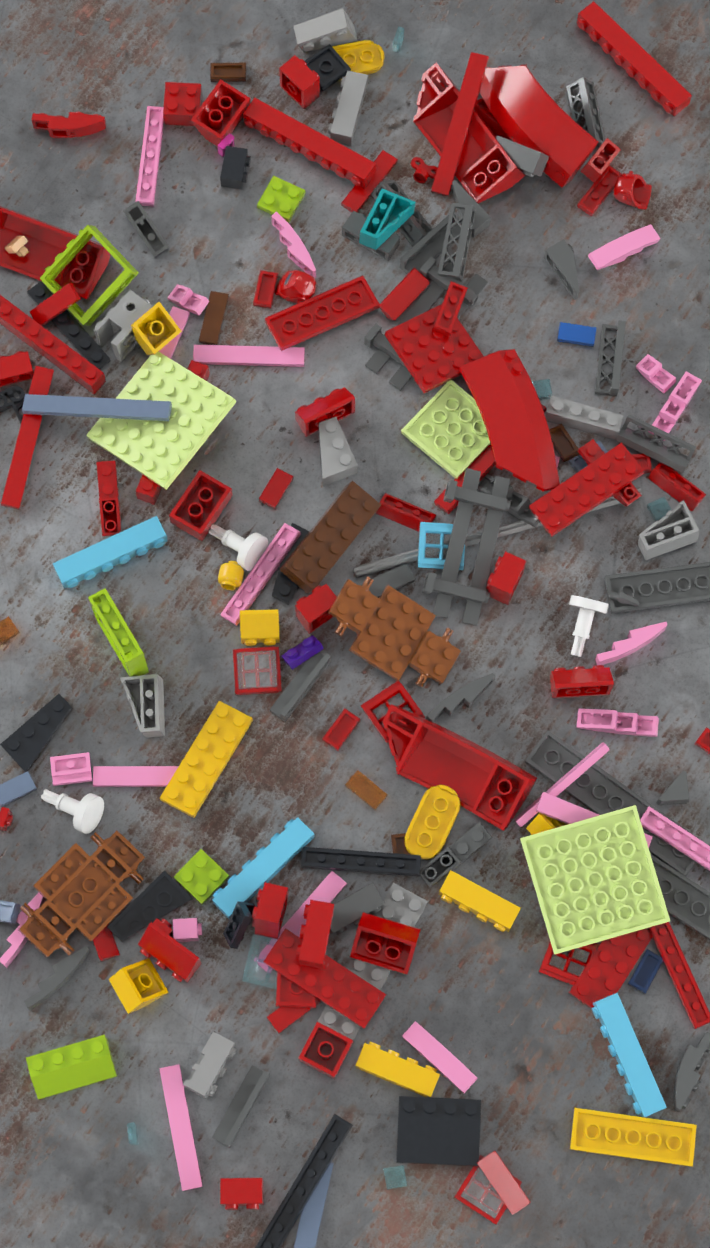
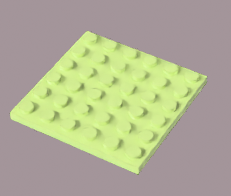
M158 351L155 355L149 356L116 399L171 401L170 420L100 418L86 436L167 490L234 406L236 400Z
M636 805L520 838L554 955L670 922Z

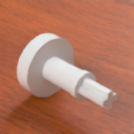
M216 524L212 525L209 530V534L220 539L224 546H228L238 552L237 563L247 571L253 569L268 547V539L259 533H253L245 539L234 531H226Z
M571 595L569 605L580 608L575 630L572 634L575 636L571 655L581 657L585 640L590 637L589 633L594 613L606 614L609 604Z
M47 789L41 795V799L55 805L57 810L73 815L74 828L85 834L91 833L97 827L103 815L104 801L101 797L92 793L84 796L81 801L71 798L64 793L58 795Z

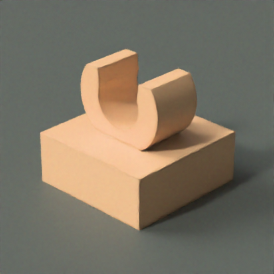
M24 235L16 236L5 249L8 253H16L19 257H24L29 252L24 246L28 240Z

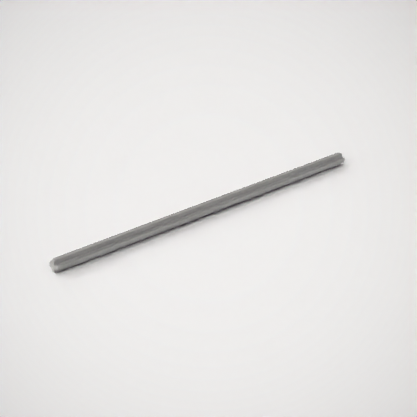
M635 487L638 490V492L642 495L641 488ZM611 496L589 512L620 504V502ZM522 520L504 524L499 527L497 538L534 527ZM482 531L467 535L465 547L480 543ZM449 540L444 541V544L449 545ZM426 547L425 558L439 555L440 548ZM444 548L443 553H446L448 548ZM418 549L355 566L353 568L355 577H361L418 561Z

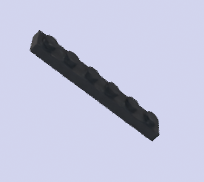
M42 281L27 291L28 296L37 306L53 295ZM67 309L51 320L82 357L98 369H101L111 361L109 356Z
M303 847L301 868L420 877L421 855Z

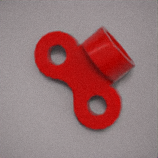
M414 157L411 160L412 168L416 169L413 175L416 182L423 184L427 181L428 177L435 179L438 167L426 165L420 157Z

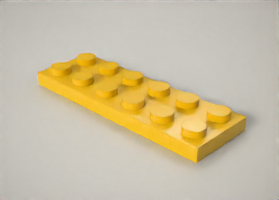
M218 701L160 796V800L195 818L251 725L253 718Z
M574 1108L570 1150L693 1167L697 1125Z

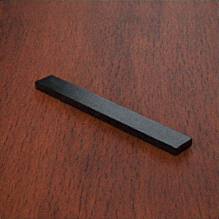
M336 1114L333 1115L255 1248H281L353 1125Z

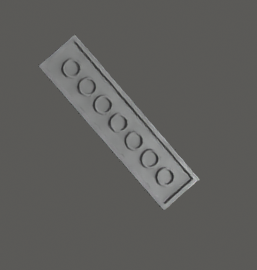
M393 883L383 901L385 904L380 906L382 910L377 912L375 916L415 928L428 901ZM354 958L351 959L347 966L348 970L379 990L382 989L391 972L390 969ZM328 1005L325 1006L317 1021L354 1040L360 1029V1026Z

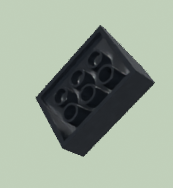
M399 1096L396 1163L478 1166L481 1100Z

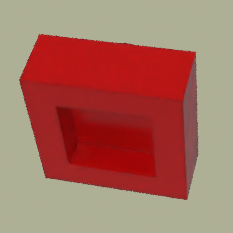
M2 807L0 811V830L6 831L7 827H10L12 824L13 815L9 808Z
M158 918L155 919L153 924L169 936L173 935L172 925L165 919H162V921Z

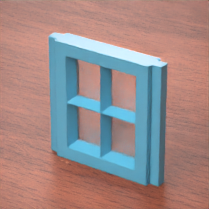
M420 522L418 568L443 569L453 524ZM465 545L459 570L464 569Z

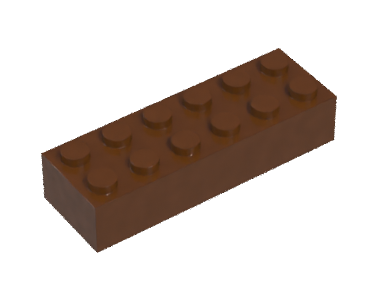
M351 481L345 486L279 570L307 594L311 593L365 527L381 504L354 481Z

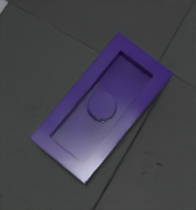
M311 635L295 647L289 649L281 657L293 670L324 648Z

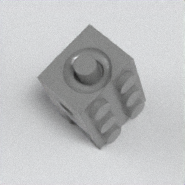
M129 290L127 294L121 296L115 307L109 309L107 316L95 326L94 332L101 348L113 335L116 336L111 341L115 357L120 362L138 344L131 324L153 307L149 300L145 297L141 298Z

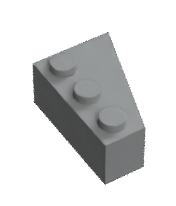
M343 8L294 25L297 44L303 52L323 49L329 44L337 46L358 41L354 24Z
M337 417L320 422L319 438L323 486L357 474L358 465Z
M681 501L675 509L667 512L666 516L654 522L639 534L638 547L645 561L698 541L699 529L685 501Z
M158 674L121 677V682L124 685L140 732L146 738L165 736L163 679Z
M213 1032L203 1048L198 1062L194 1064L189 1079L185 1080L184 1087L205 1099H208L209 1096L213 1097L218 1087L215 1085L218 1078L222 1079L227 1070V1067H225L227 1060H232L237 1051L234 1048L235 1043Z

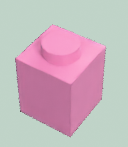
M197 918L173 919V937L177 942L199 941V935H202V923H198Z

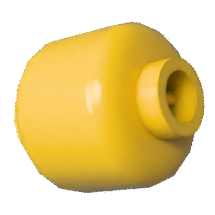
M228 561V563L222 564L218 574V582L221 584V587L226 590H235L240 587L243 581L244 569L236 561Z

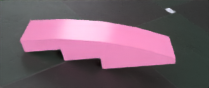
M276 211L271 216L272 225L280 231V241L288 247V258L305 273L316 278V268L305 245L290 224Z
M650 224L605 244L589 253L588 257L596 269L599 270L625 261L628 256L641 252L644 247L658 243L661 238Z
M686 371L670 394L669 399L659 412L652 426L670 433L702 380Z
M667 621L630 630L627 636L628 639L613 642L612 651L597 654L595 658L596 664H608L641 649L666 630Z
M578 709L577 728L634 736L657 737L658 716H641L637 713L617 712V710Z
M38 892L28 905L35 911L44 904L45 898ZM23 911L18 914L16 920L19 926L6 939L12 946L0 958V962L6 968L20 953L28 940L18 931L28 918Z
M416 1021L402 1035L404 1040L463 1093L478 1079Z

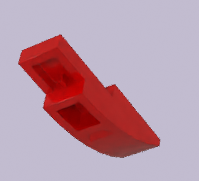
M79 111L69 112L68 118L61 115L51 116L45 113H33L31 119L33 128L48 130L49 136L54 138L87 136L106 129L107 126L104 116L84 114Z
M594 439L577 451L587 465L605 454ZM630 483L612 496L627 507L642 495Z
M116 461L96 462L102 537L114 536L121 532Z

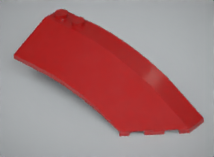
M436 62L422 75L421 81L423 84L421 91H419L416 104L418 109L416 115H414L413 122L441 156L460 90ZM474 109L455 176L467 193L479 204L513 187L526 175L513 162L497 141L496 135Z
M527 64L499 66L496 68L486 67L479 92L489 111L513 142L549 156L543 172L563 188L573 180L599 142L557 105L529 71Z
M0 206V266L42 281L40 277L46 271L45 268L51 266L55 262V257L59 253L64 252L67 244L78 235ZM24 235L28 240L24 246L29 252L24 257H19L16 253H8L5 247L16 236ZM89 240L54 280L62 288L68 283H73L78 295L88 299L105 271L111 254L102 244Z
M515 349L499 350L460 366L459 370L475 399L484 421L496 462L495 467L512 472V476L525 483L529 481L537 485L536 488L541 491H551L560 485L553 443L544 411L533 383Z
M393 704L390 705L382 721L384 729L387 730L388 743L392 756L395 758L398 775L408 778L428 789L437 785H445L452 788L458 795L460 806L503 831L506 830L537 780V777L486 748Z

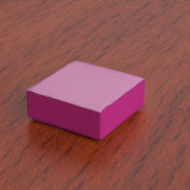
M230 133L218 144V154L222 157L225 155L226 146H235L234 136Z

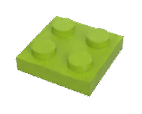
M273 176L261 196L257 208L271 215L277 211L287 222H290L305 196L306 190Z
M200 849L173 878L203 905L230 876Z

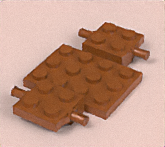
M366 577L362 586L348 579L328 613L336 617L340 622L335 631L336 634L342 636L347 627L358 634L349 651L396 681L400 680L405 669L409 666L421 674L416 685L423 687L427 678L442 684L461 650L451 645L448 641L454 631L446 628L442 637L427 631L436 615L389 585L385 587L378 598L368 590L374 581L370 577Z
M117 830L111 837L105 840L95 832L90 839L98 845V848L91 856L75 843L33 885L47 901L35 911L27 903L21 906L20 909L28 918L18 931L46 958L60 948L70 956L75 949L66 941L75 929L91 942L133 899L119 884L129 877L135 880L138 885L143 881L144 878L136 869L145 857Z

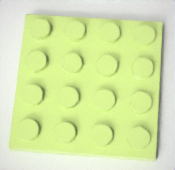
M452 380L448 381L401 430V434L455 479L490 445L489 436L475 399Z

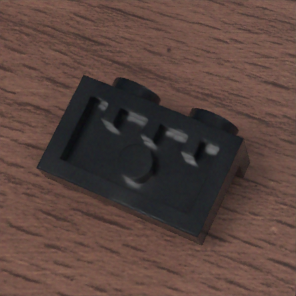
M237 901L223 932L230 948L238 949L240 942L244 939V933L251 923L253 910L256 907L254 903Z

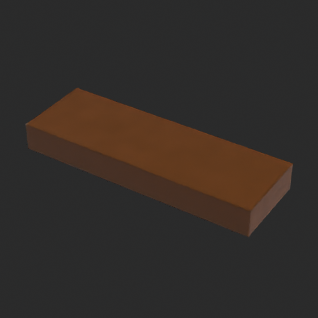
M216 291L210 292L199 343L208 345L218 344L229 294Z

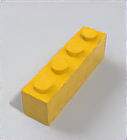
M451 870L439 891L443 901L449 904L454 902L459 905L458 908L460 910L476 914V918L486 923L489 921L493 923V927L501 932L505 930L507 932L510 931L521 909Z
M364 1043L355 1068L421 1096H432L440 1074L436 1073L437 1069L428 1065L425 1068L418 1065V1061L409 1057L406 1060L399 1057L400 1054L393 1050L383 1051L380 1049L381 1046L376 1043Z

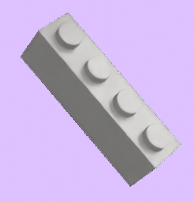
M347 70L346 77H342V92H338L336 100L338 107H334L332 114L334 121L329 124L328 128L330 138L338 143L352 145L368 86L367 74Z
M551 396L545 418L546 421L551 423H562L566 427L616 440L624 415Z

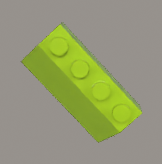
M106 1035L26 1057L30 1077L38 1100L117 1077Z

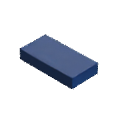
M560 322L557 341L594 347L597 327Z

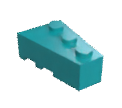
M381 189L360 231L359 243L376 250L414 214L416 202Z

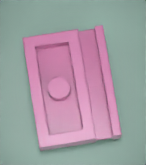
M89 752L50 757L53 786L92 782Z

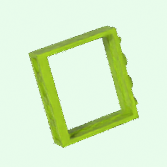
M87 225L83 230L80 229L79 235L67 244L66 250L55 257V262L45 268L46 271L40 277L42 282L53 293L60 290L62 287L54 279L93 236L119 262L125 270L86 312L77 303L68 308L85 326H91L139 274L106 237L92 225Z
M106 588L89 596L88 599L95 619L129 677L149 673L143 651Z

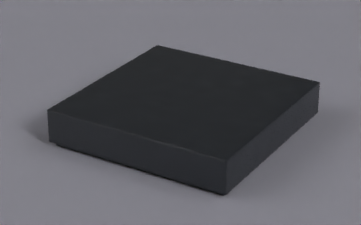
M330 44L305 60L308 68L311 71L314 70L319 75L320 89L322 91L335 84L342 77H345L347 70L351 71V68Z

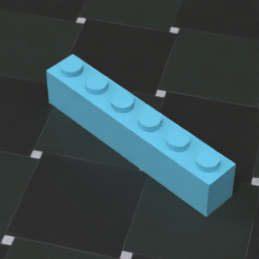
M155 516L53 563V566L64 589L67 587L73 588L82 580H90L102 571H110L113 569V566L119 563L125 564L129 562L132 557L142 556L154 547H162L168 541L167 535L158 517Z
M298 817L295 820L291 819L284 826L285 830L281 834L276 833L270 839L271 843L266 848L263 846L256 853L257 857L252 862L248 860L242 866L243 870L238 875L234 874L227 881L228 885L224 889L219 888L213 894V904L228 919H230L237 901L248 903L259 892V889L264 887L265 882L268 883L303 847L315 838L314 833Z
M618 993L593 1002L592 1012L595 1018L599 1019L602 1024L600 1027L601 1033L604 1038H608L610 1043L608 1046L609 1052L612 1057L617 1059L618 1064L616 1068L620 1076H624L626 1080L624 1086L628 1095H632L635 1101L632 1105L636 1114H640L641 1117H647L667 1108Z

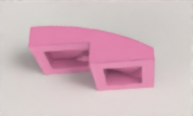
M179 284L176 285L167 297L172 303L196 315H200L209 303L207 297L193 293L190 288Z
M649 354L636 365V369L662 393H665L676 382V377L663 369L662 364Z

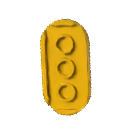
M362 40L332 46L353 72L367 75L379 71L384 64V51L380 45L375 44L373 41Z
M437 785L424 793L405 834V846L411 855H421V860H429L441 852L460 810V800L452 788L445 785Z

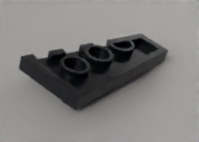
M294 523L291 524V527L300 531L301 535L281 562L279 569L309 533L308 530ZM279 570L272 597L289 605L299 586Z
M60 694L56 695L0 744L1 747L24 772L29 771L33 762L40 756L43 748L50 742L55 731L59 729L73 708Z
M164 870L107 928L120 941H123L147 927L151 922L153 923L156 918H162L189 902L192 898Z

